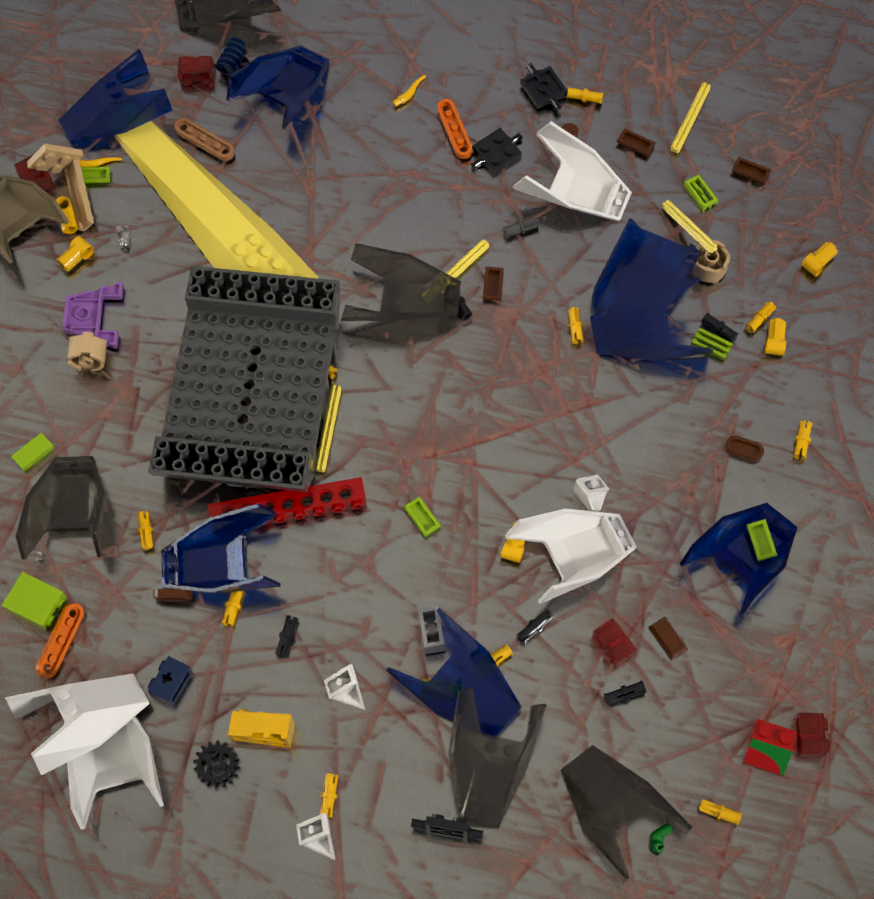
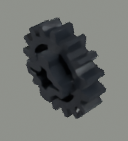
M219 740L216 741L215 745L209 741V747L206 748L202 745L201 749L203 751L195 753L199 758L193 760V763L198 765L194 768V771L199 773L197 776L199 780L204 778L206 785L211 781L213 787L216 786L217 782H220L223 786L225 779L230 782L232 781L230 775L237 774L234 768L239 767L238 762H235L238 759V755L233 754L235 751L233 747L228 749L227 742L221 746ZM226 754L229 756V765L225 762ZM219 760L220 765L213 766V761L217 762ZM203 762L207 764L206 773L203 770Z

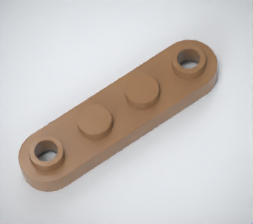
M180 118L175 122V131L182 138L222 161H228L234 157V148L229 142L187 118Z

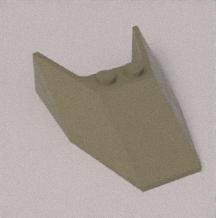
M0 175V254L10 264L13 262L9 247L11 239L18 237L21 232L32 227L40 219L65 224L69 221L57 201L33 181Z

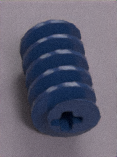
M231 37L215 64V68L223 74L234 76L239 68L238 65H241V60L244 59V55L248 52L245 48V43L240 38Z

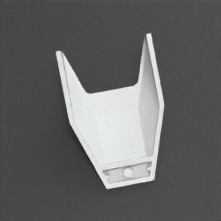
M550 121L536 134L560 162V167L550 189H547L527 175L513 185L512 188L573 210L619 222L632 192L593 148Z
M565 508L519 519L505 534L506 539L543 543L562 578L559 584L551 586L538 600L539 604L599 579L637 548L620 514Z
M134 673L71 683L5 697L15 719L52 701H55L63 717L64 725L31 753L41 775L100 747L150 704Z
M133 717L100 747L67 762L71 810L81 830L86 827L95 794L103 789L135 780H142L160 807L164 806L150 739L136 717Z

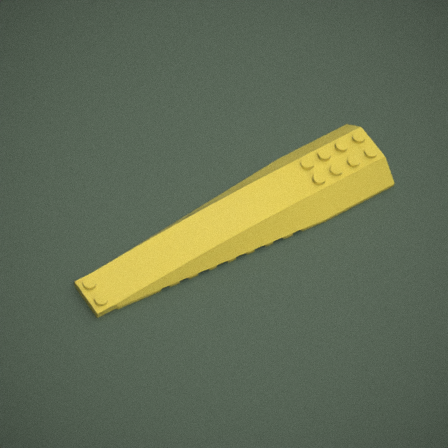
M132 101L103 120L121 147L138 166L140 172L147 178L159 197L163 199L178 222L185 228L187 234L191 236L197 247L204 253V256L213 268L318 279V276L273 228L143 114Z

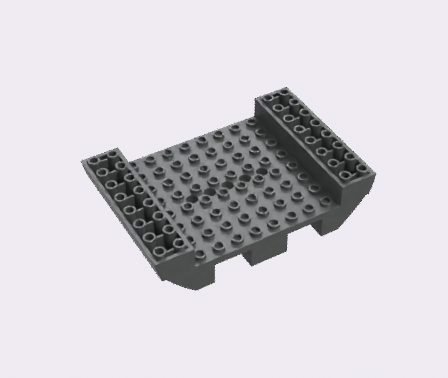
M191 266L185 294L188 312L162 436H155L148 473L153 476L307 493L316 472V446L320 422H324L329 394L328 374L331 356L335 355L338 340L340 281ZM253 349L261 350L258 355L251 354ZM252 365L258 367L254 372L248 371V368ZM248 382L255 384L251 389H246L244 386ZM245 399L251 400L249 406H242L241 402ZM240 417H247L248 421L241 424L238 422Z

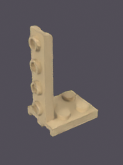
M45 143L27 161L28 168L65 174L78 229L85 232L94 223V218L79 160L84 156L83 151Z

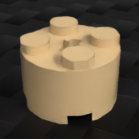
M716 240L713 241L717 244V251L709 253L699 243L694 250L691 261L692 275L703 282L713 284L719 282L724 277L730 262V253L725 248L726 246Z
M83 332L82 335L71 336L68 344L67 364L79 371L82 368H91L90 372L103 369L107 341L95 337L91 332Z

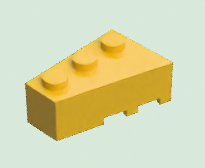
M239 709L238 711H232L228 737L234 741L291 748L295 723L291 714L250 712L249 710Z

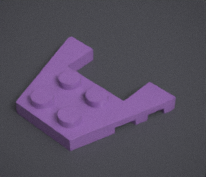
M116 282V285L109 287L107 285L102 286L99 290L92 292L88 290L67 296L63 318V332L73 336L82 335L83 332H91L95 337L105 339L108 347L118 349V330H100L103 300H122L123 282Z

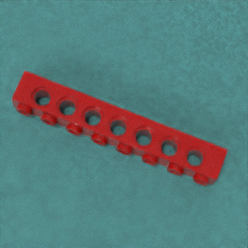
M362 477L313 485L308 488L307 493L285 490L208 504L213 533H225L231 529L243 530L247 526H264L270 522L282 523L287 519L293 518L299 520L310 515L321 516L326 512L339 513L349 508L360 509L367 504ZM343 494L350 495L347 499L341 498ZM325 497L331 498L329 502H322V499ZM305 501H311V502H312V503H311L310 505H308V506L303 505V502H305ZM286 504L293 505L290 509L283 508ZM268 507L273 508V510L269 513L264 512V510ZM248 511H254L251 516L245 515ZM229 514L235 515L232 519H226Z

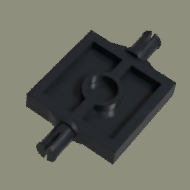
M532 63L528 64L526 68L530 75L521 79L520 84L537 109L547 104H552L556 111L560 110L562 105H560L558 99L567 95L568 90L551 66L536 70Z
M498 128L472 145V150L477 154L478 160L471 163L472 168L476 170L484 165L495 174L522 155V152L515 145V143L523 139L522 135L517 133L510 138L501 128Z
M432 814V817L427 816L425 821L412 818L411 827L426 830L428 833L462 839L472 837L482 840L484 831L471 829L469 823H465V819L453 818V820L444 819L443 815Z

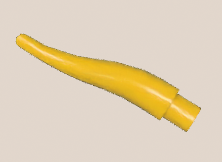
M426 75L418 78L405 93L393 100V105L397 107L400 104L406 103L414 95L418 84L426 78Z
M107 157L94 160H79L80 167H98L105 163L121 161L122 159L119 157Z

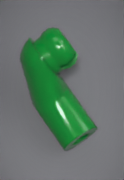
M669 823L662 825L651 833L650 847L652 851L660 853L664 850V837L673 832Z

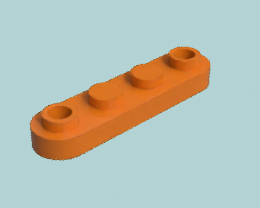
M442 99L437 104L438 115L455 155L460 159H467L472 155V144L453 101Z
M69 603L64 606L36 664V672L40 677L52 678L56 675L84 616V610L81 605ZM70 610L73 612L72 616L69 615ZM46 664L47 669L44 671L43 667Z

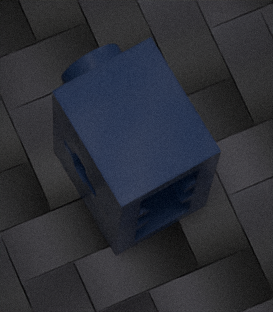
M168 656L166 661L163 660L159 665V672L156 678H152L149 682L148 693L151 697L172 707L189 679L192 670L190 666Z

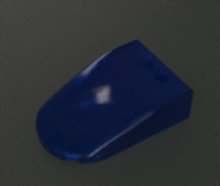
M629 218L593 290L592 306L597 320L606 329L619 335H634L645 331L658 320L678 295L701 253L694 244L690 243L689 247L683 246L640 228L633 219Z

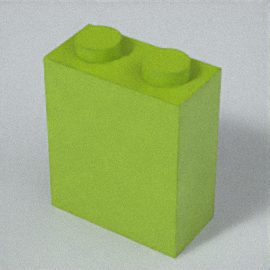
M22 572L1 606L6 612L47 632L49 627H52L56 622L58 612L66 605L67 596L63 591Z

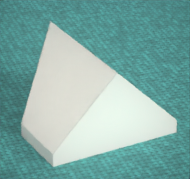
M599 475L578 478L575 481L574 492L588 511L600 512L609 488Z
M352 664L324 680L329 699L365 710Z
M326 813L296 825L300 846H305L336 860L329 819Z

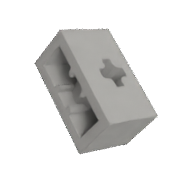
M438 606L418 609L425 654L445 651Z

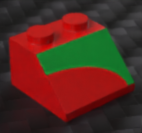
M757 719L751 730L743 763L784 776L798 732Z

